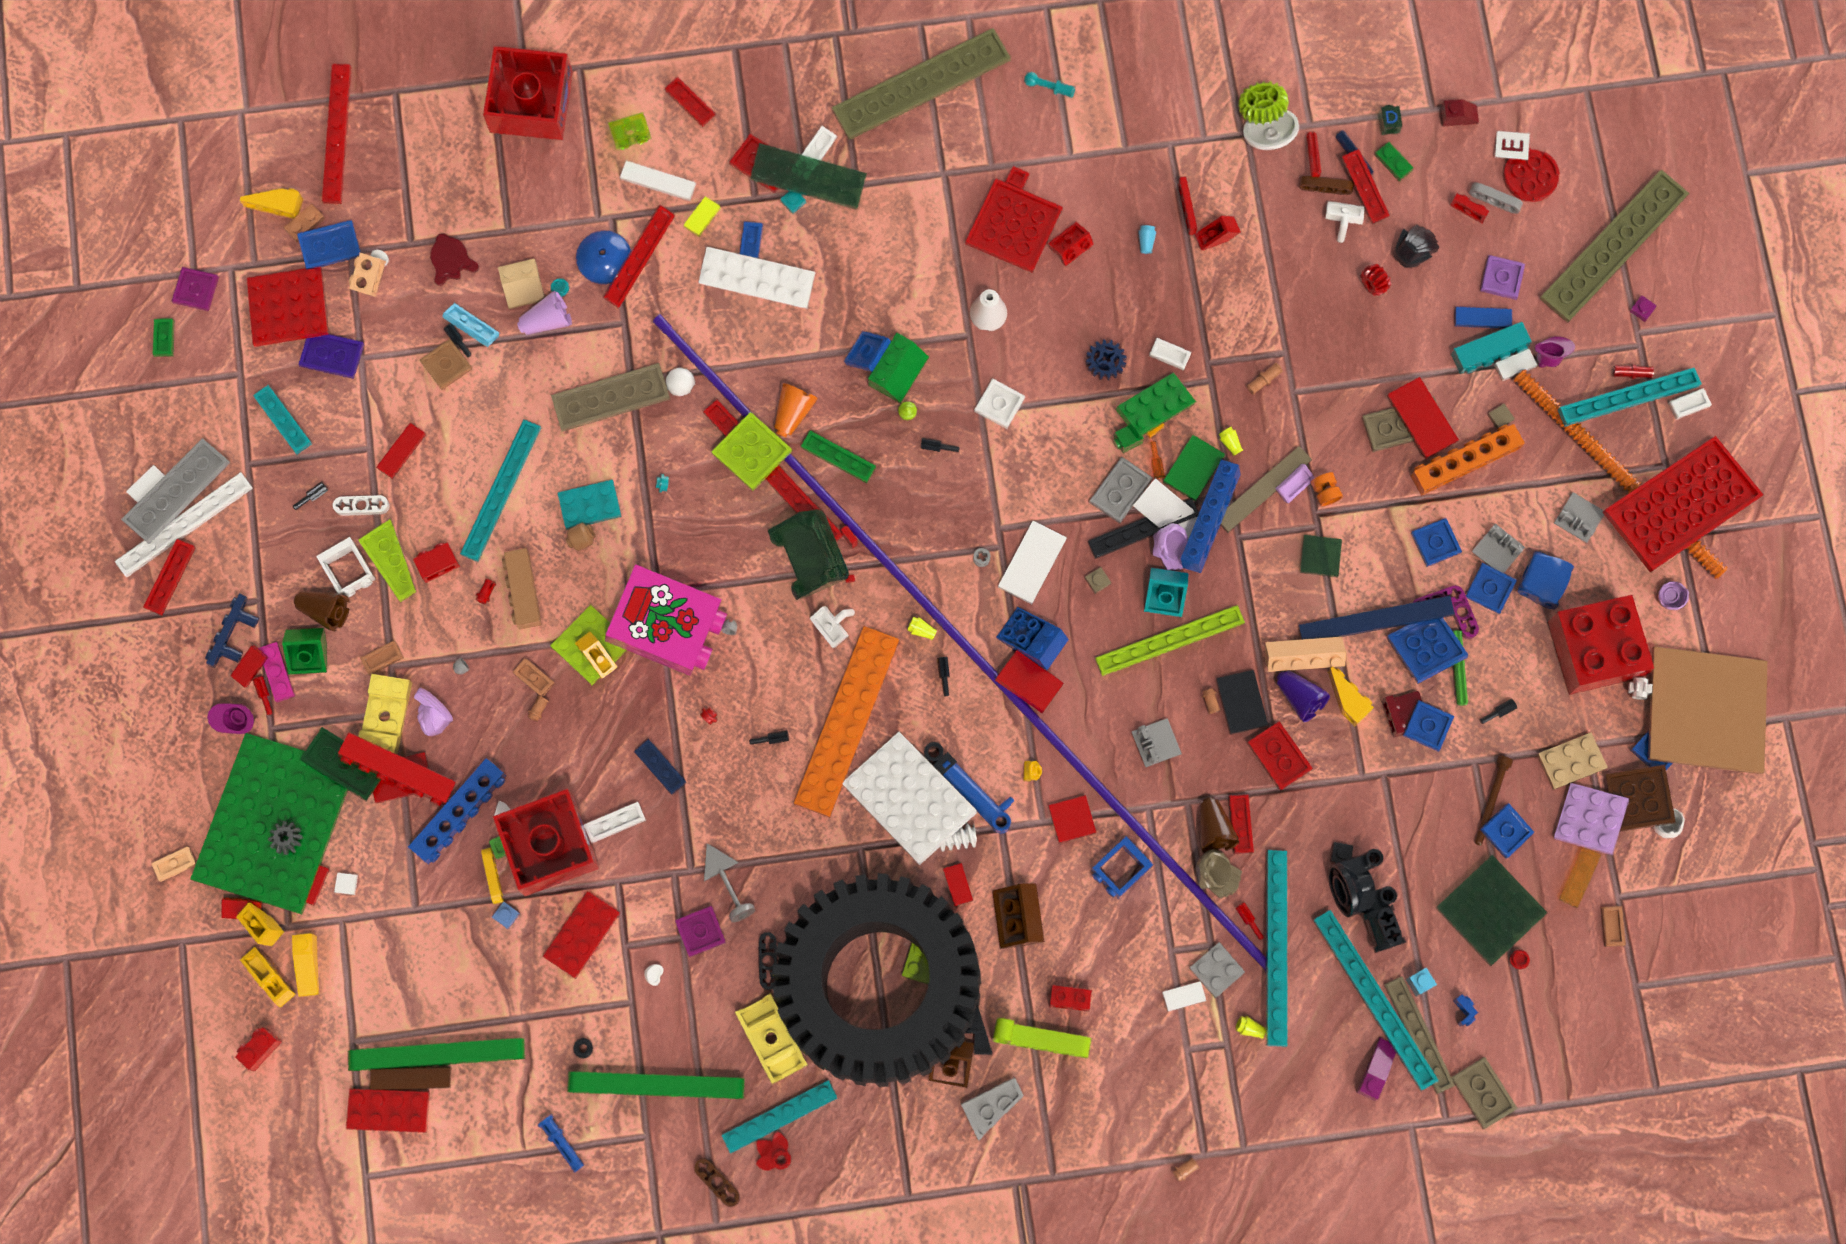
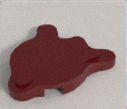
M445 233L436 236V242L431 249L430 258L436 270L434 282L437 286L444 285L448 279L459 280L462 270L476 273L479 270L478 263L469 258L468 252L460 240L449 237Z

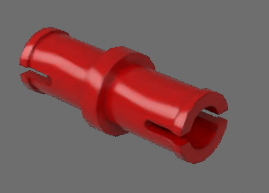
M1636 364L1631 366L1614 365L1613 369L1614 377H1630L1631 379H1652L1654 373L1653 366L1644 367L1636 366Z

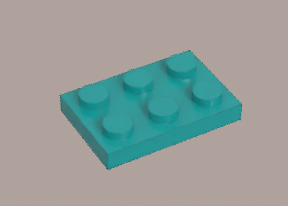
M613 480L558 492L566 530L580 523L590 525L622 517Z

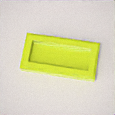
M705 196L685 222L684 227L700 237L721 209L720 206Z

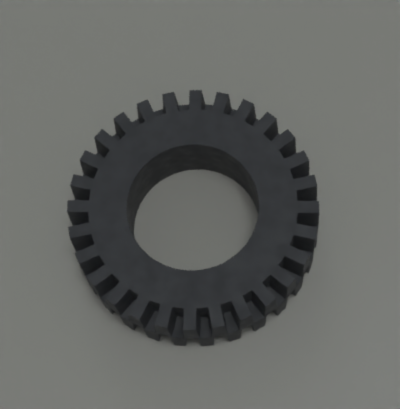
M878 873L877 879L869 880L865 874L856 875V882L846 884L843 879L833 883V891L826 894L821 889L814 894L815 902L810 907L803 904L797 910L799 918L795 924L788 922L784 929L786 939L784 943L778 942L776 954L779 958L778 964H773L772 971L776 981V987H773V994L779 1006L777 1011L787 1028V1032L797 1046L823 1071L827 1070L838 1079L844 1081L846 1078L861 1086H866L867 1083H875L878 1087H889V1082L895 1081L901 1084L911 1082V1077L918 1074L924 1077L932 1072V1067L938 1062L944 1064L950 1059V1052L955 1046L960 1048L965 1041L964 1034L968 1027L972 1028L975 1009L979 1007L981 998L979 991L981 973L972 937L965 928L960 915L952 911L949 902L942 896L940 898L934 896L931 888L923 884L919 888L914 886L909 878L900 876L899 881L891 880L888 874ZM877 932L892 933L911 941L926 957L929 965V984L926 995L918 1009L908 1019L898 1025L878 1030L863 1029L851 1025L833 1011L828 999L827 979L832 962L843 947L860 936Z

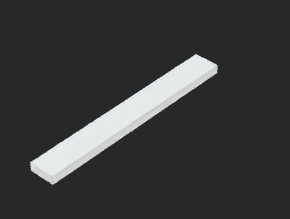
M240 472L175 518L150 544L146 541L141 542L117 559L115 563L123 574L129 577L174 545L176 539L181 540L252 490V486Z

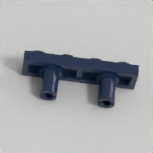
M239 594L237 598H233L230 604V608H232L230 614L224 616L222 621L224 626L221 632H217L213 642H215L213 649H209L206 654V664L214 669L222 656L239 663L243 652L227 646V642L236 624L241 622L255 628L259 621L258 617L244 611L248 601L246 596Z

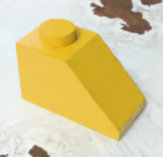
M588 632L575 642L578 649L601 678H604L617 668L609 654L591 632Z
M248 903L237 916V919L258 944L273 946L284 933L271 916L252 903Z

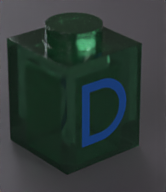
M1386 105L1381 107L1378 115L1381 135L1400 134L1403 127L1400 106Z

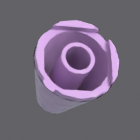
M554 291L519 317L517 325L521 333L524 332L526 335L568 327L572 325L570 313H566L565 308L567 306L558 292Z

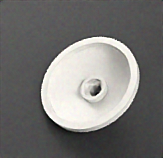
M1288 110L1283 114V117L1278 118V121L1273 120L1271 124L1267 122L1264 126L1262 123L1255 125L1254 122L1249 123L1247 120L1243 129L1244 137L1249 145L1257 149H1278L1287 145L1296 137L1299 131V122L1297 117Z

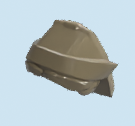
M1212 849L1206 851L1201 856L1195 868L1200 888L1209 889L1220 899L1233 895L1239 888L1242 871L1232 866L1229 859L1221 851Z

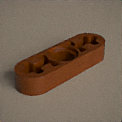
M1302 176L1299 188L1304 191L1350 195L1353 193V182L1341 179Z
M700 1159L695 1163V1173L726 1206L734 1207L739 1203V1192L709 1160ZM700 1163H707L709 1165L707 1170L710 1173L713 1170L716 1172L709 1177L708 1181L705 1180V1177H708L705 1172L699 1173ZM715 1177H720L723 1180V1185L719 1189L712 1187L711 1182ZM726 1185L730 1187L726 1189L730 1194H736L734 1197L736 1201L734 1203L726 1201L728 1197L725 1193L722 1196L719 1195V1192L723 1191Z

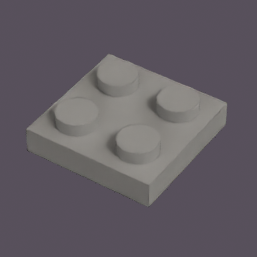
M1220 942L1189 968L1214 998L1218 997L1245 973Z

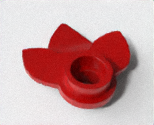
M776 1132L772 1141L760 1140L756 1142L757 1150L762 1156L756 1162L760 1169L765 1171L774 1168L783 1170L790 1165L791 1155L787 1151L789 1144L783 1134ZM779 1156L785 1157L784 1163L778 1162Z

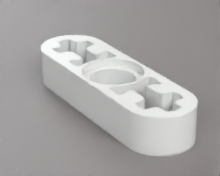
M381 495L338 497L333 502V509L341 516L385 514L390 507L388 500ZM352 501L353 510H351L350 507H344L343 510H341L338 506L341 505V502H344V504L347 506L351 505ZM365 501V509L358 510L356 508L357 503ZM369 501L373 505L379 504V501H382L385 505H382L381 509H379L377 506H371Z

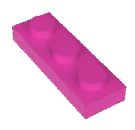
M274 642L258 648L268 656L263 665L275 702L278 703L295 697L279 644Z

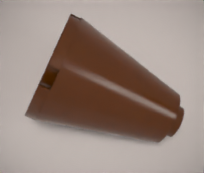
M301 591L294 597V604L297 610L330 631H337L336 628H341L347 620L350 610L347 608V602L350 603L346 595Z
M1213 797L1203 799V802L1200 804V847L1202 852L1205 853L1208 850L1222 848L1228 851L1239 844V837L1219 800Z

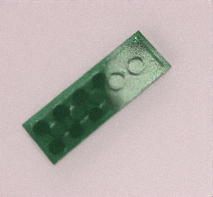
M759 143L750 180L857 210L867 173Z

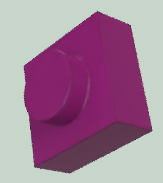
M1641 295L1629 312L1645 322L1657 305Z

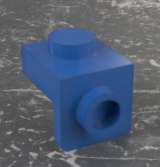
M1463 994L1453 1000L1466 1016L1458 1025L1460 1027L1463 1025L1468 1027L1476 1020L1474 1016L1478 1013L1473 1007V1001L1468 996L1464 997Z

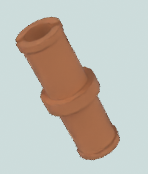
M1274 363L1265 372L1259 373V377L1246 387L1254 395L1265 385H1270L1271 381L1282 373L1283 370L1278 363Z

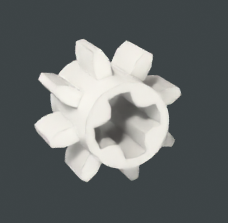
M1634 678L1633 682L1628 684V693H1632L1633 699L1645 700L1647 695L1652 693L1653 684H1648V679Z

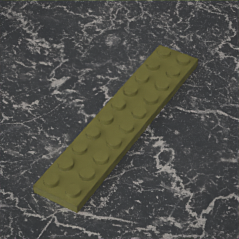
M992 28L833 106L832 111L848 140H851L1011 61V57L996 31Z
M1660 170L1540 297V300L1569 323L1689 195V192L1663 170Z

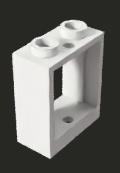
M350 537L316 556L338 594L346 595L349 598L356 593L355 591L360 588L369 587L373 583L372 581L376 580ZM353 551L367 575L342 589L329 564Z

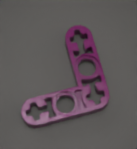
M1451 586L1413 601L1415 603L1425 601L1426 599L1430 600L1435 596H1450L1454 590L1455 593H1459L1457 599L1451 597L1455 612L1453 617L1459 631L1462 632V637L1472 639L1479 632L1477 621L1460 586ZM1465 608L1467 616L1460 617L1457 614V609ZM1468 618H1470V621L1467 622L1469 628L1473 627L1474 629L1472 631V634H1470V632L1465 631V629L1467 628L1466 622H1464L1463 624L1461 623L1463 621H1466Z

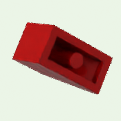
M1220 216L1194 235L1201 251L1228 242L1240 234L1241 231L1234 216Z

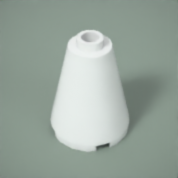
M990 289L982 292L970 308V318L973 324L981 330L994 331L1005 323L1007 308L997 292Z

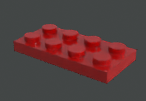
M587 891L543 957L576 979L621 913Z
M349 1089L346 1129L427 1133L430 1092Z

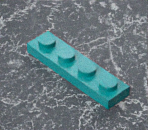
M269 385L253 395L296 455L312 445L311 441Z

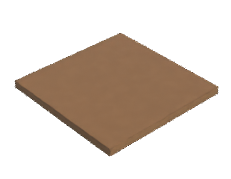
M1654 646L1652 648L1654 669L1651 671V684H1653L1652 693H1650L1648 760L1763 774L1765 770L1768 661Z

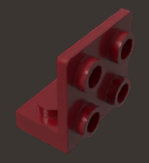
M1419 691L1398 697L1391 695L1382 700L1393 738L1403 736L1417 701H1422Z

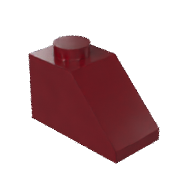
M1463 99L1444 100L1440 108L1442 126L1479 124L1477 105Z

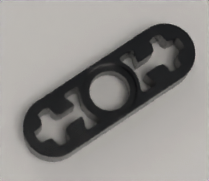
M770 932L763 933L759 938L760 985L765 990H773V987H776V981L772 972H770V977L774 979V982L770 984L771 986L768 987L766 983H763V980L767 979V973H763L762 970H773V965L770 967L763 965V958L771 956L774 958L773 964L777 965V939ZM769 936L770 940H773V943H770V950L774 949V953L765 952L762 954V950L766 951V944L762 943V941L766 940V937Z

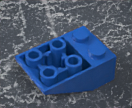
M1019 607L1016 608L996 637L1046 670L1049 669L1069 640L1062 629Z

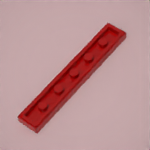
M662 205L657 207L602 298L615 307L620 308L676 215Z

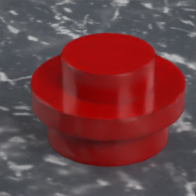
M704 707L700 716L708 724L711 725L713 722L716 723L718 721L716 718L718 714L709 707L707 709Z
M1516 950L1510 955V964L1515 969H1525L1530 963L1528 953L1523 950Z

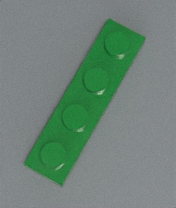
M812 431L808 433L801 445V449L866 484L876 469V465Z

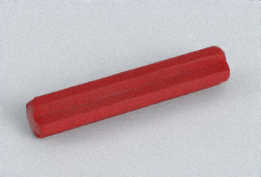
M1308 132L1306 139L1310 173L1312 177H1320L1321 164L1317 133Z

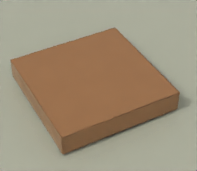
M451 339L420 359L422 365L441 390L472 370L470 364Z

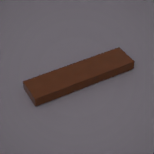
M451 1068L370 1069V1090L451 1088Z

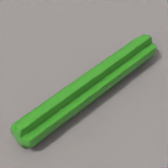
M1459 630L1453 631L1463 646L1462 632ZM1462 660L1453 665L1458 706L1468 704L1465 661Z

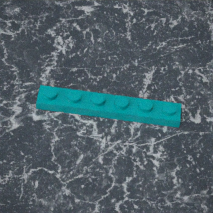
M828 1080L721 1136L731 1154L838 1098Z

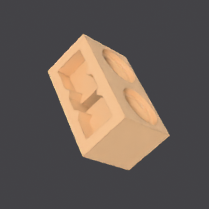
M360 253L354 262L355 271L350 276L349 289L376 297L386 261ZM371 261L372 267L366 270L365 264ZM362 279H366L367 284L364 288L360 287V282Z

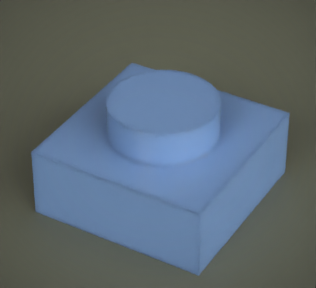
M503 902L492 918L509 929L520 913Z

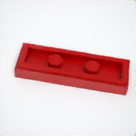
M679 77L675 78L664 88L665 92L702 128L716 116L715 112Z
M1185 176L1180 177L1178 189L1188 235L1190 236L1196 233L1197 224L1187 177Z
M409 423L376 468L393 479L426 436V433L412 423Z
M1249 794L1229 796L1231 824L1239 837V844L1233 848L1234 854L1254 853Z

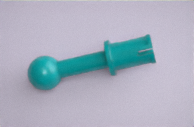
M1029 72L1024 77V82L1027 86L1039 85L1054 90L1055 95L1061 94L1073 98L1075 94V86L1061 83L1060 80L1056 83L1038 78V75L1034 72Z

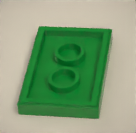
M1192 435L1163 483L1196 502L1220 461L1224 458L1225 453Z

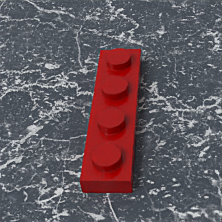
M1358 149L1342 156L1341 159L1371 223L1375 224L1388 218L1390 214L1360 150Z
M176 539L143 606L144 609L161 616L163 615L196 549L195 546Z

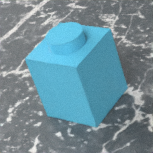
M1427 967L1406 979L1416 997L1437 985Z

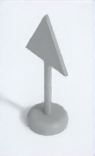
M707 844L704 881L720 874L736 905V908L729 914L730 921L734 923L749 917L756 910L754 905L751 903L740 904L724 873L726 869L739 862Z

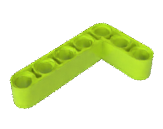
M996 1018L992 1041L1088 1058L1092 1038L1014 1024L1013 1020Z

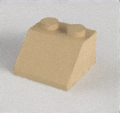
M535 259L498 267L509 309L537 303L545 298Z

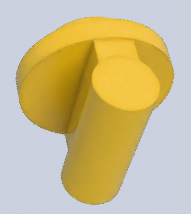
M1024 761L1023 781L1038 780L1042 774V767L1037 761Z

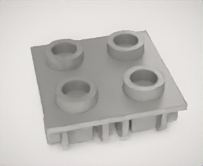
M1573 492L1554 524L1587 543L1603 518L1604 514L1602 512L1604 510Z
M1495 523L1472 552L1490 567L1504 573L1525 547Z
M1168 718L1148 726H1140L1137 730L1132 731L1145 767L1182 754Z

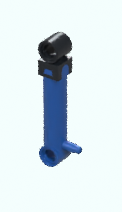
M930 742L924 749V757L931 764H934L933 767L977 810L996 833H1006L1010 829L1011 818L1004 811L1011 806L1014 799L1009 797L998 806L957 764V761L948 752L943 755V747L939 743ZM931 749H936L939 751V755L931 757L928 752ZM1002 818L1007 824L1004 827H998L996 820Z

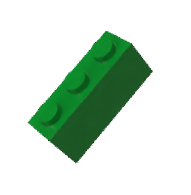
M896 333L869 376L868 386L901 404L929 359V356L913 341Z

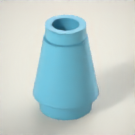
M1140 226L1138 234L1141 253H1152L1157 233L1154 226Z

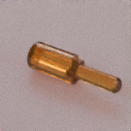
M1151 441L1153 454L1151 463L1154 479H1162L1165 477L1162 458L1158 456L1156 441Z

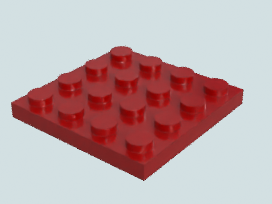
M995 178L965 244L1033 273L1063 207Z
M321 266L308 270L304 268L247 278L254 347L329 335Z

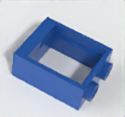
M1126 836L1092 868V877L1098 883L1102 882L1107 887L1105 890L1111 897L1114 898L1116 896L1119 899L1152 868L1153 863ZM1123 848L1142 869L1119 889L1100 868Z

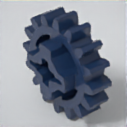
M1103 339L1102 344L1097 341L1095 347L1090 346V352H1087L1086 355L1089 358L1086 360V365H1090L1088 371L1093 370L1094 377L1098 374L1100 375V380L1105 376L1107 381H1109L1110 376L1116 379L1117 372L1119 374L1123 373L1122 368L1126 367L1124 361L1127 359V356L1122 355L1125 350L1124 348L1119 350V343L1113 345V340L1106 343V340ZM1098 353L1099 358L1094 361V356ZM1118 359V360H1119V363H1118V365L1115 367L1114 362Z

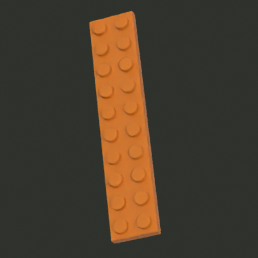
M863 626L795 798V805L826 817H831L843 786L842 783L846 779L900 639Z

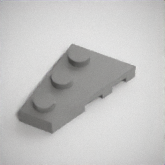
M1015 1077L961 1103L978 1141L1023 1097Z

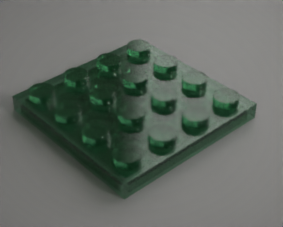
M1493 855L1436 907L1437 911L1489 966H1492L1548 913Z

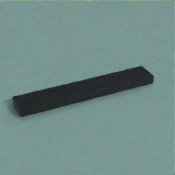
M1189 499L1185 503L1195 513L1172 523L1180 524L1199 515L1193 499ZM1145 517L1091 539L1087 543L1094 558L1098 559L1149 538L1165 526L1159 528Z

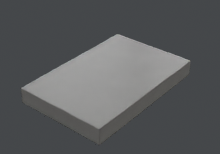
M1121 457L1089 503L1121 524L1153 478Z

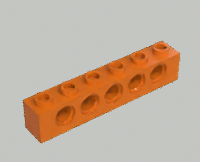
M1505 424L1499 427L1497 432L1493 434L1491 432L1484 434L1480 437L1481 440L1476 442L1471 440L1464 444L1462 449H1452L1443 458L1438 456L1432 459L1431 463L1426 466L1421 464L1415 467L1411 478L1420 495L1427 494L1521 449L1525 442L1515 424L1510 426ZM1496 439L1502 440L1504 445H1498ZM1479 447L1486 448L1488 453H1482ZM1463 455H1468L1471 461H1465ZM1446 463L1453 464L1454 469H1448ZM1429 471H1435L1438 477H1432Z

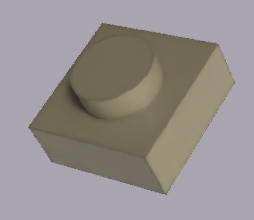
M1101 567L1085 577L1094 594L1111 585V581Z

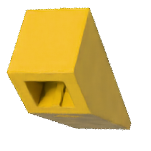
M1332 666L1328 671V675L1340 712L1355 727L1374 707L1368 697H1363L1358 692L1359 689L1354 683H1349L1344 678L1345 675L1341 670L1335 669Z

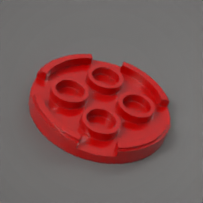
M1529 148L1528 160L1508 159L1504 167L1503 179L1509 192L1516 198L1526 202H1538L1548 198L1555 191L1559 182L1560 171L1554 158L1547 152Z

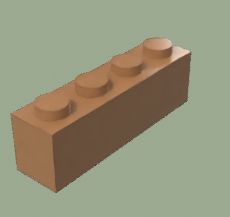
M527 548L504 552L505 558L502 559L504 570H507L508 577H505L507 588L511 590V595H508L510 606L514 607V613L511 614L513 624H517L519 630L541 626L542 622L529 551Z

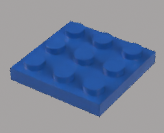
M1444 618L1409 624L1387 636L1388 641L1417 684L1468 658V653Z

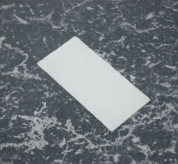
M1156 478L1133 505L1159 528L1195 513L1191 507ZM1197 517L1178 524L1186 530L1188 539Z

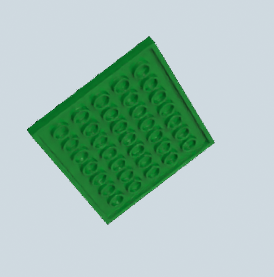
M245 733L190 880L303 915L307 898L319 865L322 863L348 790L300 761L305 751ZM283 821H286L288 825L291 822L294 823L295 828L299 827L301 829L299 834L303 836V839L297 840L301 843V846L295 845L296 852L294 853L289 849L288 855H285L283 851L278 854L276 848L272 849L270 847L273 842L268 840L269 837L274 836L270 833V830H277L275 824H279L282 827ZM284 835L282 839L287 841L289 837Z

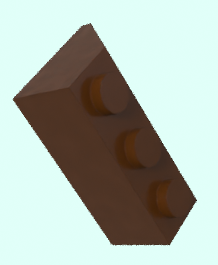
M1020 883L992 891L1000 949L1045 942L1036 883Z

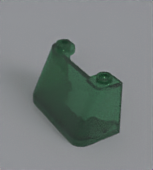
M815 509L799 512L767 530L771 542L778 547L784 546L797 577V581L793 582L791 587L792 594L796 600L806 598L848 578V568L829 522L821 510Z

